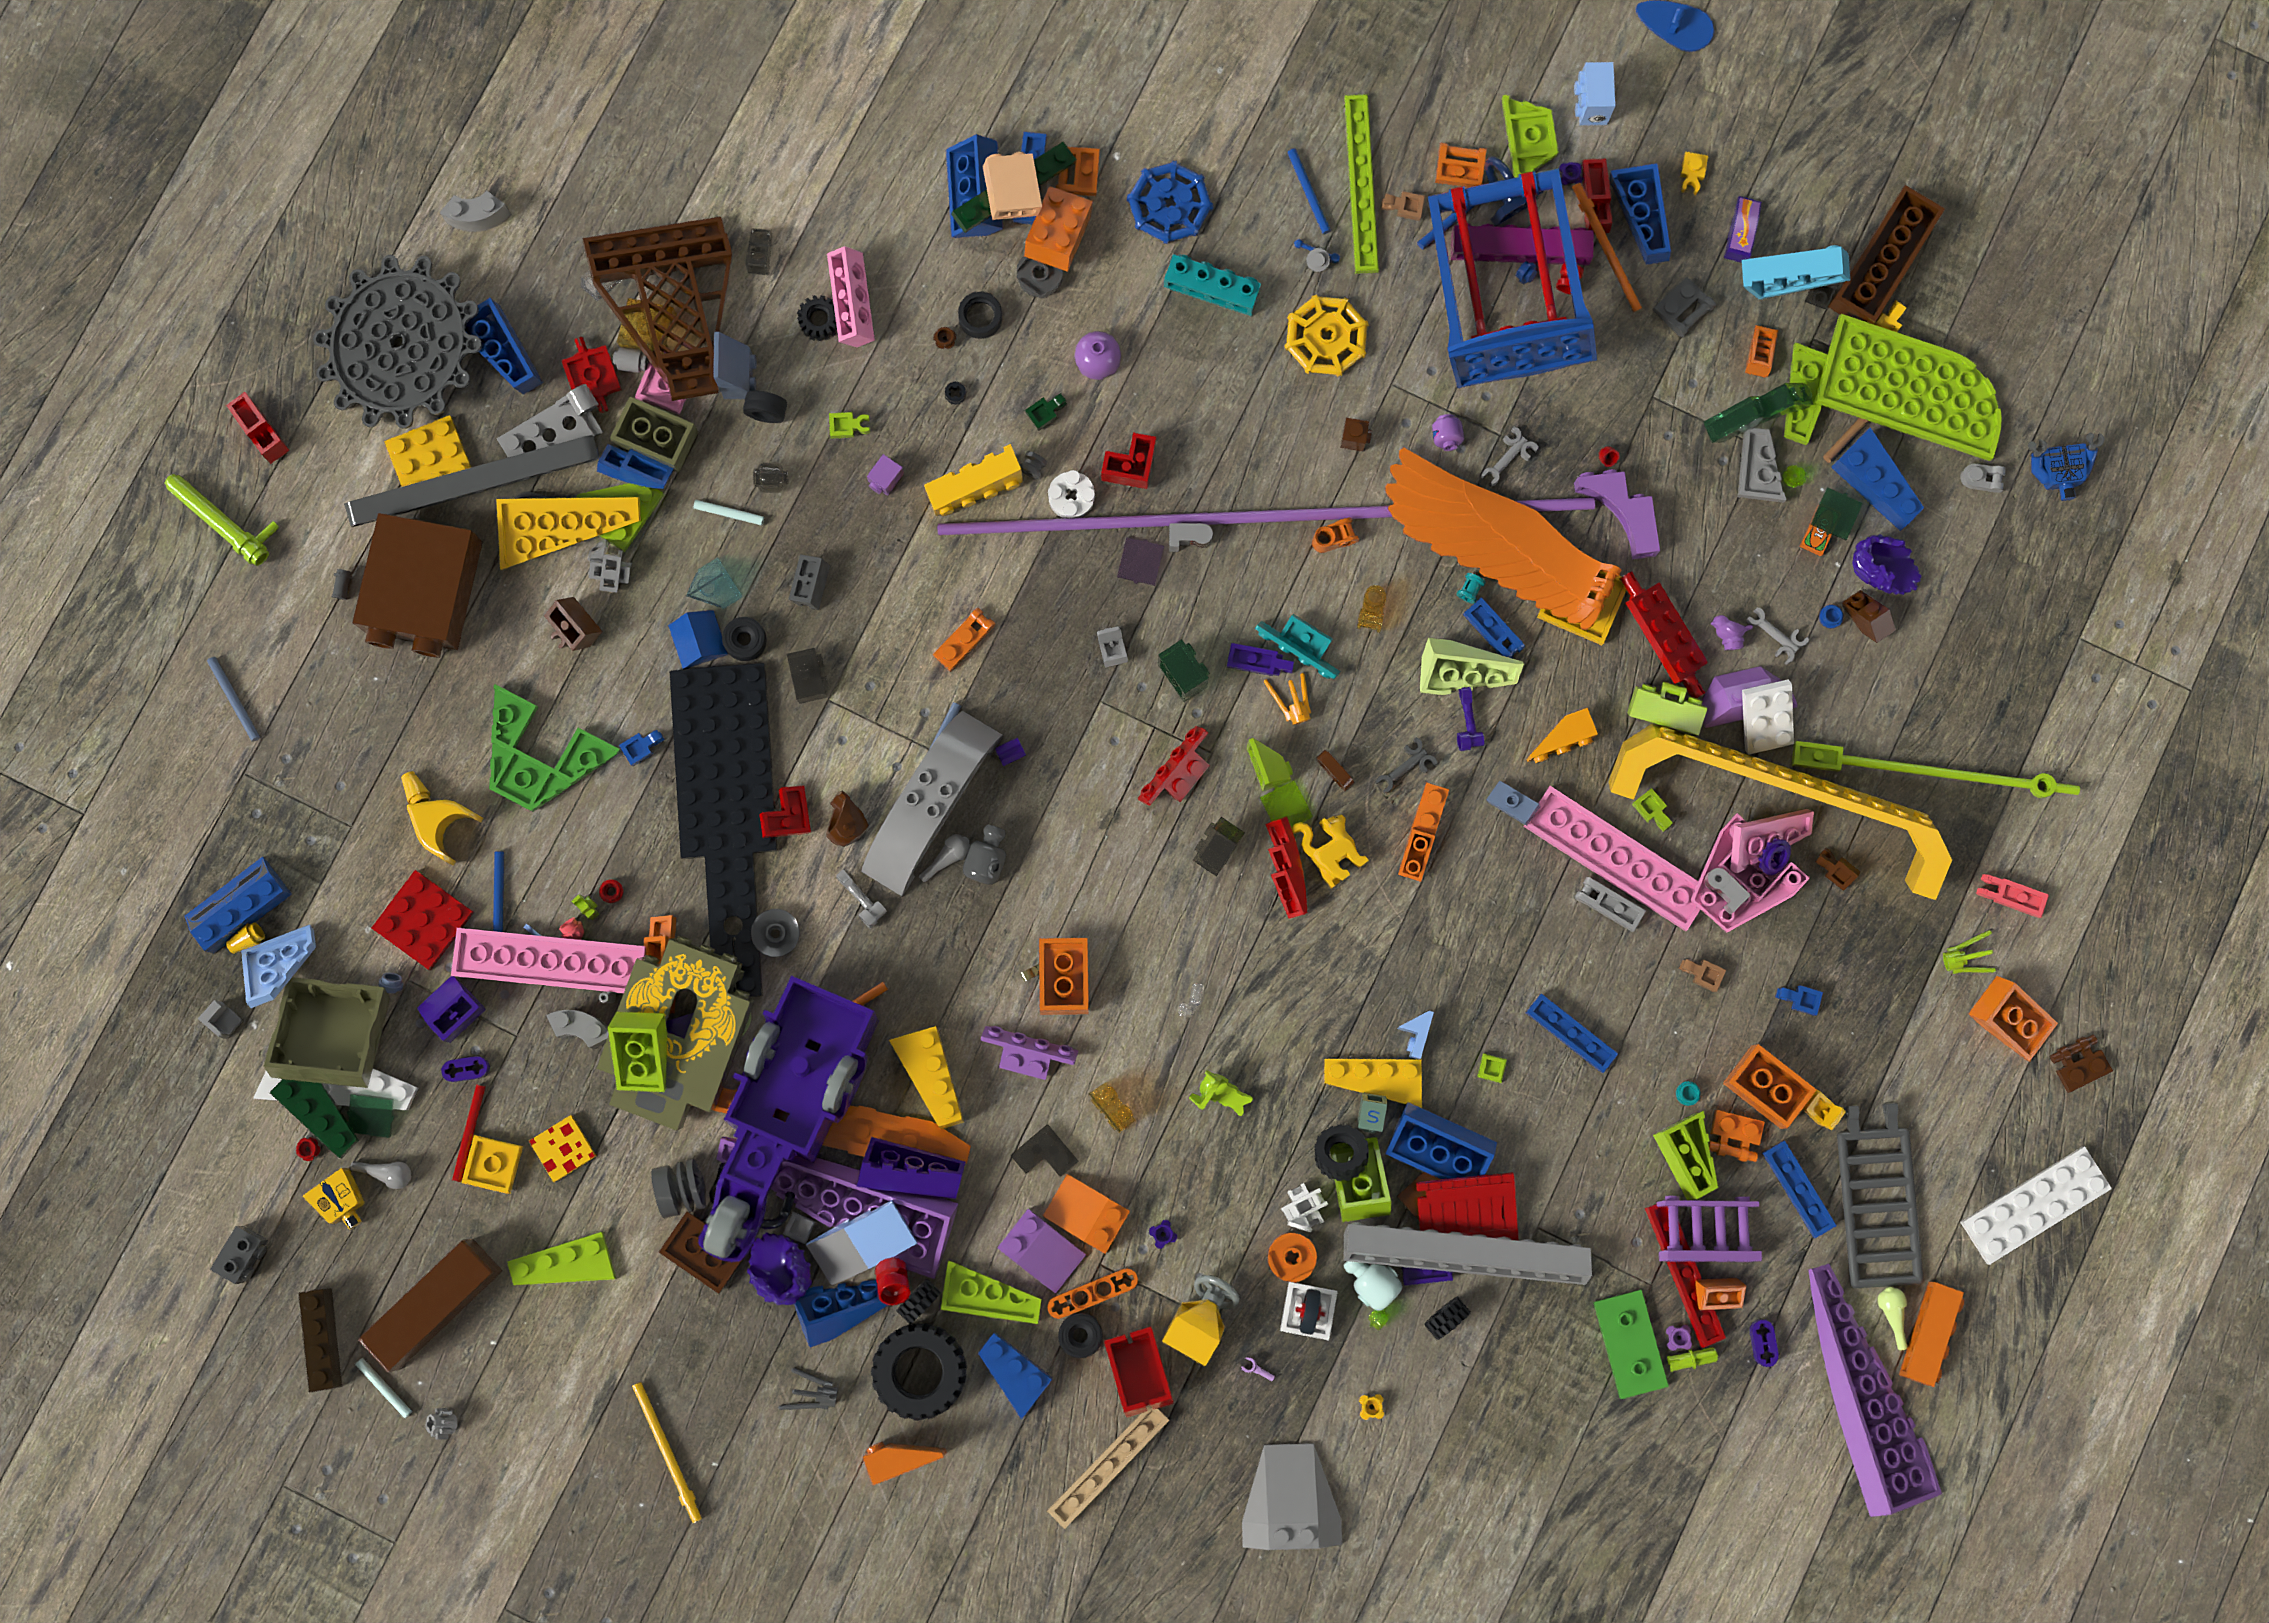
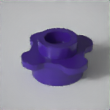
M1569 162L1567 164L1562 163L1559 166L1562 185L1582 183L1583 178L1580 176L1581 164Z
M1163 1220L1160 1225L1152 1226L1149 1229V1235L1153 1236L1156 1241L1155 1246L1159 1249L1164 1248L1165 1244L1177 1240V1234L1172 1231L1171 1222L1168 1220ZM1161 1232H1165L1164 1237L1161 1236Z

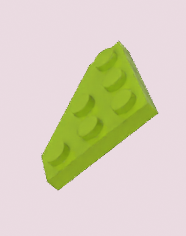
M627 483L580 493L576 498L640 497L641 521L598 535L618 549L626 552L664 494L656 488Z

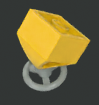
M1202 1275L1196 1278L1194 1288L1202 1300L1182 1302L1162 1340L1204 1366L1207 1365L1218 1346L1225 1328L1219 1308L1233 1309L1237 1307L1240 1301L1237 1291L1229 1283L1211 1275ZM1202 1283L1208 1288L1206 1292L1201 1286ZM1225 1298L1232 1300L1231 1302H1223Z

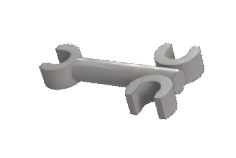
M1513 427L1511 430L1516 436L1515 439H1510L1507 435L1503 439L1505 444L1512 447L1493 468H1486L1481 475L1482 479L1487 474L1494 476V480L1490 484L1491 486L1497 484L1499 474L1519 452L1521 457L1528 461L1531 456L1527 454L1526 449L1531 448L1536 452L1539 448L1536 443L1528 442L1526 438L1521 436V431L1517 427Z
M1757 607L1753 612L1758 615L1759 619L1754 620L1749 616L1746 622L1749 625L1761 627L1783 645V647L1775 652V656L1778 657L1782 652H1785L1788 655V659L1784 664L1791 663L1795 656L1794 653L1799 648L1805 646L1809 638L1806 637L1802 642L1797 641L1798 629L1793 631L1788 638L1765 619L1764 611Z

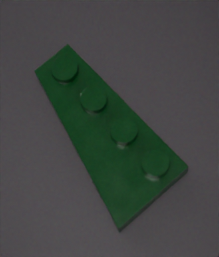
M282 1079L269 1092L338 1158H343L359 1141L322 1083Z

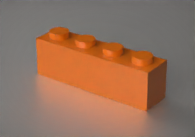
M1928 1282L1900 1369V1376L1934 1387L1935 1383L1940 1381L1942 1375L1940 1367L1943 1359L1945 1360L1949 1353L1948 1342L1950 1336L1954 1335L1957 1328L1955 1319L1957 1313L1961 1312L1964 1306V1299L1962 1298L1964 1292L1936 1282Z

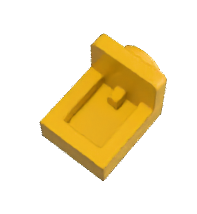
M1816 1090L1802 1109L1818 1125L1833 1130L1839 1124L1841 1118L1846 1113L1842 1107L1832 1103L1819 1090Z

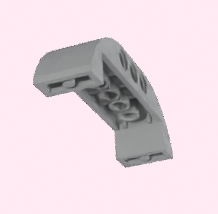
M964 711L956 715L933 743L892 807L869 849L861 872L903 897L915 878L914 870L987 754L992 755L1003 735Z

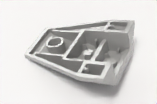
M1313 1443L1264 1445L1242 1519L1243 1548L1286 1550L1319 1549L1342 1545L1341 1517Z

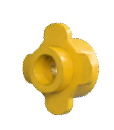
M1376 1394L1373 1397L1362 1395L1359 1398L1362 1406V1411L1360 1412L1362 1419L1367 1420L1369 1417L1383 1418L1382 1402L1384 1399L1380 1394ZM1374 1405V1408L1370 1409L1369 1406Z

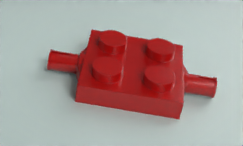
M579 337V340L576 338L574 342L578 352L572 357L561 360L571 390L587 384L599 404V413H604L603 408L607 412L609 408L607 407L605 397L622 390L608 348L604 345L595 349H587L584 337Z

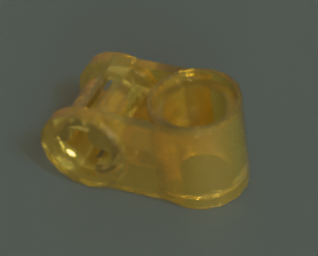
M1372 585L1366 590L1359 612L1357 629L1363 627L1374 629L1377 633L1381 632L1386 592L1381 586ZM1372 592L1378 593L1381 601L1373 603L1369 600L1368 595Z

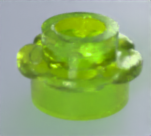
M1796 465L1788 466L1787 471L1783 473L1785 484L1793 488L1802 486L1806 481V472L1802 467H1797Z
M1386 1308L1381 1311L1374 1310L1368 1318L1371 1321L1369 1324L1371 1328L1374 1327L1379 1331L1387 1323L1390 1315L1386 1312Z

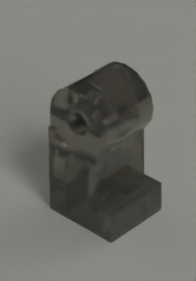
M752 228L745 261L748 274L769 275L772 230Z

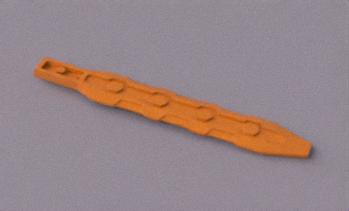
M723 1088L716 1109L713 1111L727 1113L738 1089ZM860 1105L858 1107L850 1106L839 1123L833 1122L823 1142V1146L845 1150L850 1154L864 1157L870 1139L874 1137L965 1161V1164H967L971 1148L969 1144L947 1130L940 1129L932 1121L909 1116L904 1118L877 1112L876 1109ZM776 1108L773 1117L786 1122L789 1113Z

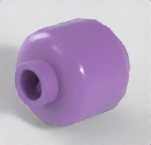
M1441 415L1432 424L1433 440L1437 447L1443 448L1445 451H1452L1457 449V446L1463 442L1462 422L1454 415Z

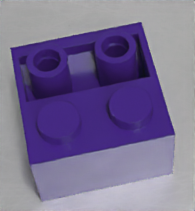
M450 976L417 1007L427 1025L442 1041L451 1043L486 1010L456 976Z

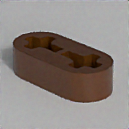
M1324 750L1316 757L1319 765L1342 790L1347 791L1355 784L1351 776L1328 751Z

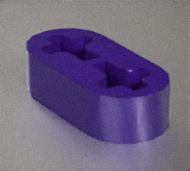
M474 1056L454 1059L443 1064L441 1073L443 1078L449 1082L475 1080L488 1075L490 1065L483 1057ZM476 1061L484 1066L483 1069L479 1070V1074H477V1071L468 1070V1067L476 1065ZM452 1065L456 1068H463V1072L455 1073L454 1078L453 1075L448 1074V1070L452 1069Z
M1755 1320L1750 1326L1754 1359L1761 1366H1774L1779 1356L1774 1327L1767 1320ZM1760 1324L1768 1329V1332L1764 1333L1765 1341L1762 1340L1761 1334L1756 1333V1329H1760ZM1763 1345H1766L1767 1352L1772 1353V1357L1768 1358V1362L1760 1357V1354L1764 1353Z

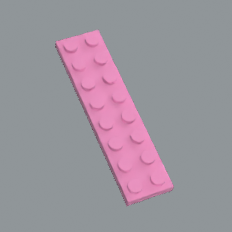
M1549 786L1538 803L1540 808L1528 825L1523 827L1682 930L1687 931L1701 910L1691 901L1698 881L1555 788Z
M457 928L451 976L624 993L636 958L645 957L646 946Z

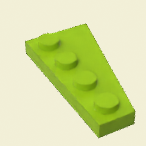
M1795 342L1792 353L1784 437L1807 445L1822 405L1814 403L1828 354Z
M603 1232L507 1261L513 1285L616 1279Z

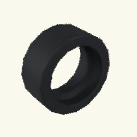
M983 291L973 292L965 296L960 302L958 308L959 324L970 337L977 339L988 338L1000 329L1003 320L1002 309L998 300L993 295ZM976 303L988 304L994 311L993 321L986 327L977 328L972 326L967 320V311L970 306Z

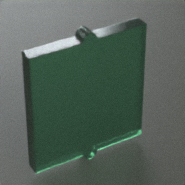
M1827 487L1810 525L1825 531L1827 535L1832 534L1846 541L1863 503L1848 497L1847 493L1841 494Z
M351 1093L347 1115L349 1116L348 1123L354 1133L390 1138L392 1121L395 1119V1116H393L394 1099Z

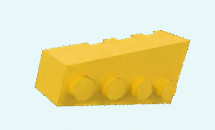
M1011 444L1003 447L1005 452L999 455H994L992 452L984 456L985 459L980 464L969 463L959 470L960 473L956 475L954 472H950L925 484L924 487L935 515L947 516L952 514L956 508L961 506L967 508L974 505L976 500L981 498L990 499L997 496L999 491L1004 489L1010 491L1019 487L1020 483L1023 482L1022 472Z
M934 1026L889 1040L938 1127L944 1129L964 1123L937 1027Z

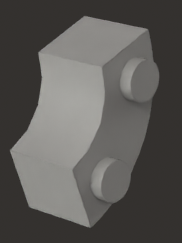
M488 191L473 199H462L454 195L440 211L447 224L469 232L492 229L503 223L511 215L507 206Z
M561 1010L546 1015L556 1037L562 1039L570 1036L579 1037L592 1049H596L606 1043L609 1035L608 1026L595 1016L576 1010Z

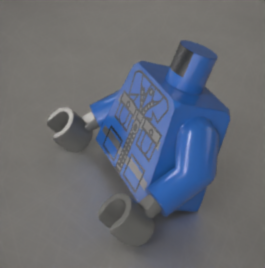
M2099 433L2098 439L2093 442L2094 434H2087L2086 440L2089 443L2087 447L2086 443L2047 448V443L2042 439H2039V446L2037 447L2036 443L2031 441L2028 447L2034 452L2031 454L2032 474L2041 484H2044L2046 490L2059 489L2061 501L2075 499L2074 487L2080 486L2089 477L2098 453V448L2096 447H2100L2104 443V436Z

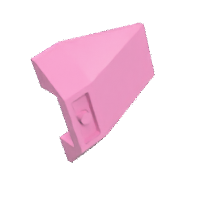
M1738 813L1719 832L1691 897V901L1726 933L1793 897L1809 880V877L1792 862L1786 864L1775 875L1763 873V870L1759 868L1760 862L1744 866L1743 871L1739 873L1731 871L1734 825L1747 822ZM1715 868H1722L1727 871L1751 895L1731 914L1723 908L1727 902L1716 891H1711L1705 885V876Z

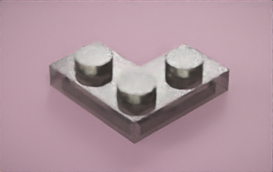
M1048 1124L1010 1155L1025 1174L1042 1160L1046 1159L1061 1177L1079 1162Z

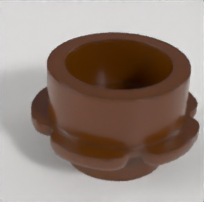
M948 327L939 328L933 336L936 346L940 349L952 348L957 338L956 333Z

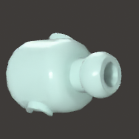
M1349 1261L1344 1264L1345 1270L1357 1277L1354 1282V1289L1359 1295L1358 1298L1367 1307L1370 1306L1374 1310L1381 1311L1402 1290V1284L1397 1278L1399 1275L1389 1265L1386 1267L1379 1264L1369 1265L1368 1263Z

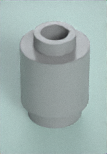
M620 346L613 355V364L617 366L618 370L641 373V371L646 370L649 363L641 349Z

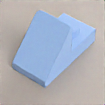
M1428 1011L1397 1028L1415 1034V1037H1410L1407 1051H1410V1058L1421 1059L1434 1013L1432 1011Z

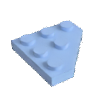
M311 925L241 951L246 1003L250 1008L274 1000L314 951L316 942Z

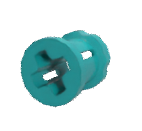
M1467 573L1465 576L1466 581L1456 595L1460 599L1474 604L1477 600L1475 597L1479 589L1486 582L1473 573Z

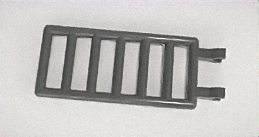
M1897 1103L1882 1104L1886 1129L1869 1130L1859 1129V1106H1844L1847 1131H1840L1837 1134L1850 1284L1855 1289L1920 1285L1924 1280L1910 1132L1908 1128H1898ZM1900 1137L1901 1152L1863 1155L1848 1154L1847 1141ZM1903 1163L1904 1177L1851 1180L1850 1165ZM1905 1186L1906 1201L1853 1204L1852 1190ZM1907 1211L1908 1226L1855 1229L1854 1214ZM1895 1236L1910 1237L1911 1250L1861 1254L1857 1252L1856 1239ZM1912 1260L1913 1275L1860 1278V1263Z

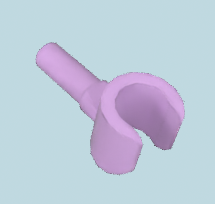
M1245 1358L1252 1361L1253 1368L1247 1370L1241 1366L1244 1372H1254L1273 1381L1274 1375L1257 1366L1254 1359Z

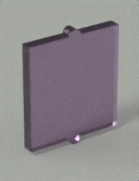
M1126 537L1117 578L1134 581V584L1139 582L1155 586L1164 546L1149 543L1146 539L1140 541Z

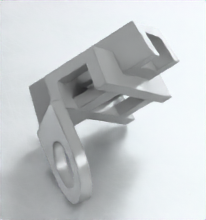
M604 539L597 543L588 553L587 559L590 561L588 577L600 580L599 590L617 593L619 582L629 583L632 563L621 562L622 551H618V555L608 553L609 542ZM606 566L616 567V569L606 568ZM604 583L613 584L614 586H607Z

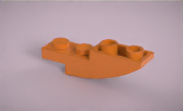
M1426 782L1415 813L1398 875L1421 882L1449 789Z
M673 915L651 917L649 937H644L645 955L654 956L660 959L659 963H661L669 939L675 938L676 917ZM676 996L674 998L669 1014L675 1012Z

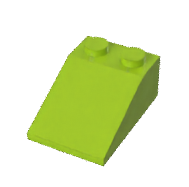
M616 1012L608 1026L617 1090L665 1092L667 1066L665 1015L663 1013Z
M1377 1137L1365 1139L1368 1142L1369 1158L1363 1173L1348 1181H1337L1334 1179L1342 1222L1391 1215V1199ZM1337 1143L1330 1149L1331 1158L1338 1163L1348 1162L1354 1155L1352 1147L1346 1143Z

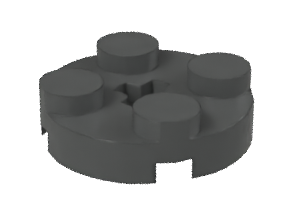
M1024 256L1017 265V281L1021 289L1031 296L1041 299L1046 298L1048 295L1053 294L1062 283V269ZM1044 269L1045 277L1036 278L1034 271Z

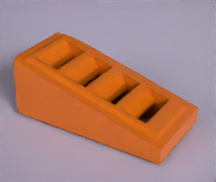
M1755 325L1745 373L1768 377L1772 369L1779 330ZM1758 336L1769 338L1771 341L1758 339Z

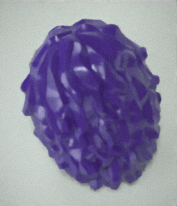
M1879 534L1877 536L1871 535L1856 544L1852 565L1856 576L1866 584L1889 594L1904 595L1912 590H1917V583L1921 581L1918 566L1914 565V559L1910 558L1912 551L1906 548L1905 541L1888 536L1884 537Z
M766 1232L762 1235V1238L758 1237L753 1242L754 1246L751 1247L750 1268L747 1269V1273L750 1275L749 1283L754 1285L758 1291L757 1294L764 1297L765 1302H774L776 1305H793L800 1297L806 1294L808 1287L811 1285L810 1263L806 1262L804 1251L798 1249L797 1243L790 1241L789 1238H785L782 1234L776 1235Z

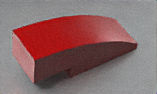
M1606 158L1585 159L1582 162L1583 189L1588 199L1591 198L1595 206L1593 209L1605 234L1610 233L1612 227ZM1585 215V225H1586V229H1587V230H1590V231H1593V229H1592V227H1591V225H1590V223H1589V221H1588V219H1587V217H1586V215Z
M246 392L226 405L245 434L252 440L261 455L270 464L290 451Z

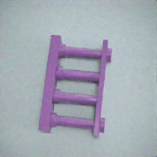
M1665 1196V1201L1657 1202V1207H1668L1670 1246H1667L1666 1251H1659V1261H1762V1252L1752 1251L1749 1241L1748 1208L1759 1207V1201H1750V1197H1735V1201H1680V1196ZM1678 1207H1691L1693 1246H1691V1251L1682 1250V1246H1680ZM1701 1207L1715 1208L1716 1246H1714V1251H1706V1246H1703ZM1725 1208H1738L1740 1246L1737 1247V1251H1729V1246H1726Z

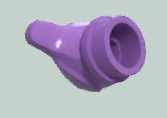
M1723 615L1716 616L1711 622V625L1716 628L1717 636L1722 639L1725 651L1744 648V638L1742 636L1746 631L1753 628L1752 625L1743 626L1730 621Z

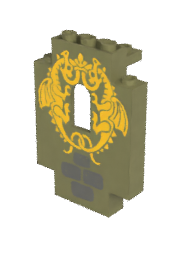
M678 936L677 939H669L661 963H659L660 959L651 955L636 958L617 1012L663 1013L666 1022L674 998L679 990L690 989L696 994L697 1006L685 1039L667 1032L665 1092L617 1090L615 1086L609 1103L611 1106L676 1131L683 1128L691 1105L708 1112L716 1109L755 1002L754 999L749 998V993L736 989L735 992L733 991L736 982L742 980L745 972L741 970L743 964L737 962V957L723 953V956L714 953V948L701 944L700 947L691 944L692 940L682 936ZM608 1035L597 1069L615 1075Z

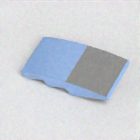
M891 1200L873 1211L868 1210L851 1221L849 1219L806 1243L829 1283L833 1285L876 1266L886 1258L896 1256L917 1244V1240Z

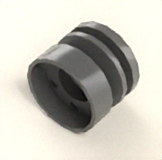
M688 1159L686 1167L683 1162H677L676 1174H674L669 1165L652 1169L651 1179L654 1196L662 1218L666 1219L680 1215L681 1203H684L688 1212L694 1211V1203L699 1210L706 1208L705 1181L695 1159Z

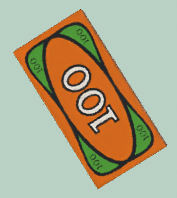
M1819 504L1799 547L1822 556L1841 513Z

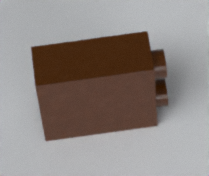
M378 513L352 621L355 626L366 633L365 643L380 648L394 649L396 639L413 642L412 652L434 658H440L442 648L458 650L483 544L472 530Z

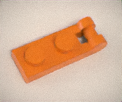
M976 608L933 654L950 672L996 624L993 620L987 619L980 608ZM976 622L982 626L978 631L972 627Z

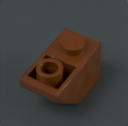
M1859 590L1842 602L1843 608L1860 631L1874 642L1878 643L1896 630L1890 609L1863 591Z

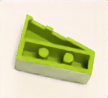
M1704 1111L1694 1113L1653 1135L1687 1201L1698 1199L1718 1188L1713 1157L1710 1156L1708 1146L1709 1136L1706 1134L1704 1125Z

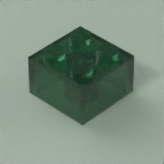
M1181 639L1158 654L1157 664L1182 701L1186 702L1208 687V675L1210 673L1203 662L1200 664L1195 658L1196 652L1191 644H1185Z

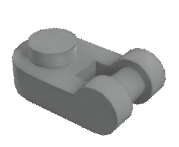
M1970 464L1962 470L1960 479L1967 488L2000 493L2003 492L2004 488L2002 477L2005 476L2006 468L2002 466ZM1987 475L1993 476L1992 482L1986 481Z

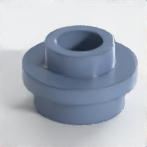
M384 973L382 978L379 979V987H384L387 993H396L403 989L402 977L396 973Z

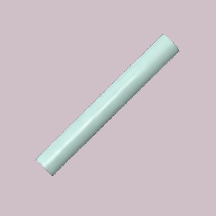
M695 500L694 509L758 525H763L764 516L700 500Z
M361 1358L355 1364L404 1418H407L413 1412L364 1358Z

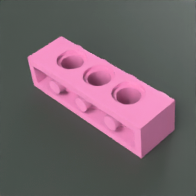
M844 246L827 254L838 339L840 343L860 347L875 341L864 258L862 252Z

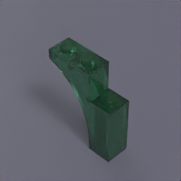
M1784 383L1762 396H1750L1705 420L1703 423L1711 442L1723 443L1764 422L1814 405L1811 399L1812 392L1805 383Z

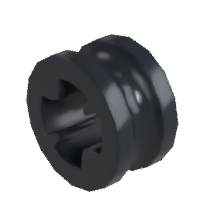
M960 382L949 383L945 388L946 400L953 405L964 401L966 390L963 384ZM950 390H961L959 391L961 396L959 398L957 396L952 398Z

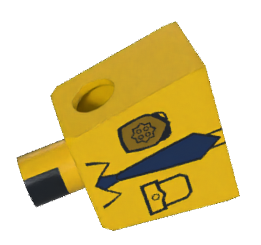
M340 1168L303 1195L304 1199L330 1224H337L343 1220L348 1229L351 1230L362 1222L355 1210L364 1204V1200L349 1168Z

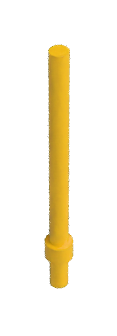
M639 1382L632 1387L681 1495L679 1496L682 1506L685 1505L694 1523L702 1519L694 1502L696 1499L695 1495L686 1484L642 1382Z

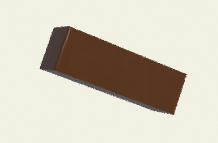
M464 1239L376 1321L358 1341L387 1373L398 1371L503 1270L474 1239Z

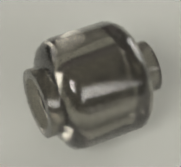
M762 462L753 470L754 487H758L761 493H780L784 485H788V471H783L782 465L778 462Z

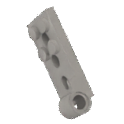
M583 384L567 393L566 396L556 401L554 405L496 439L507 457L526 453L524 451V444L530 440L536 444L537 450L584 436L593 435V437H596L603 433L591 411L599 404L587 384ZM567 417H574L576 420V427L572 430H567L564 426V421ZM547 429H554L556 432V438L552 442H547L544 439V432Z

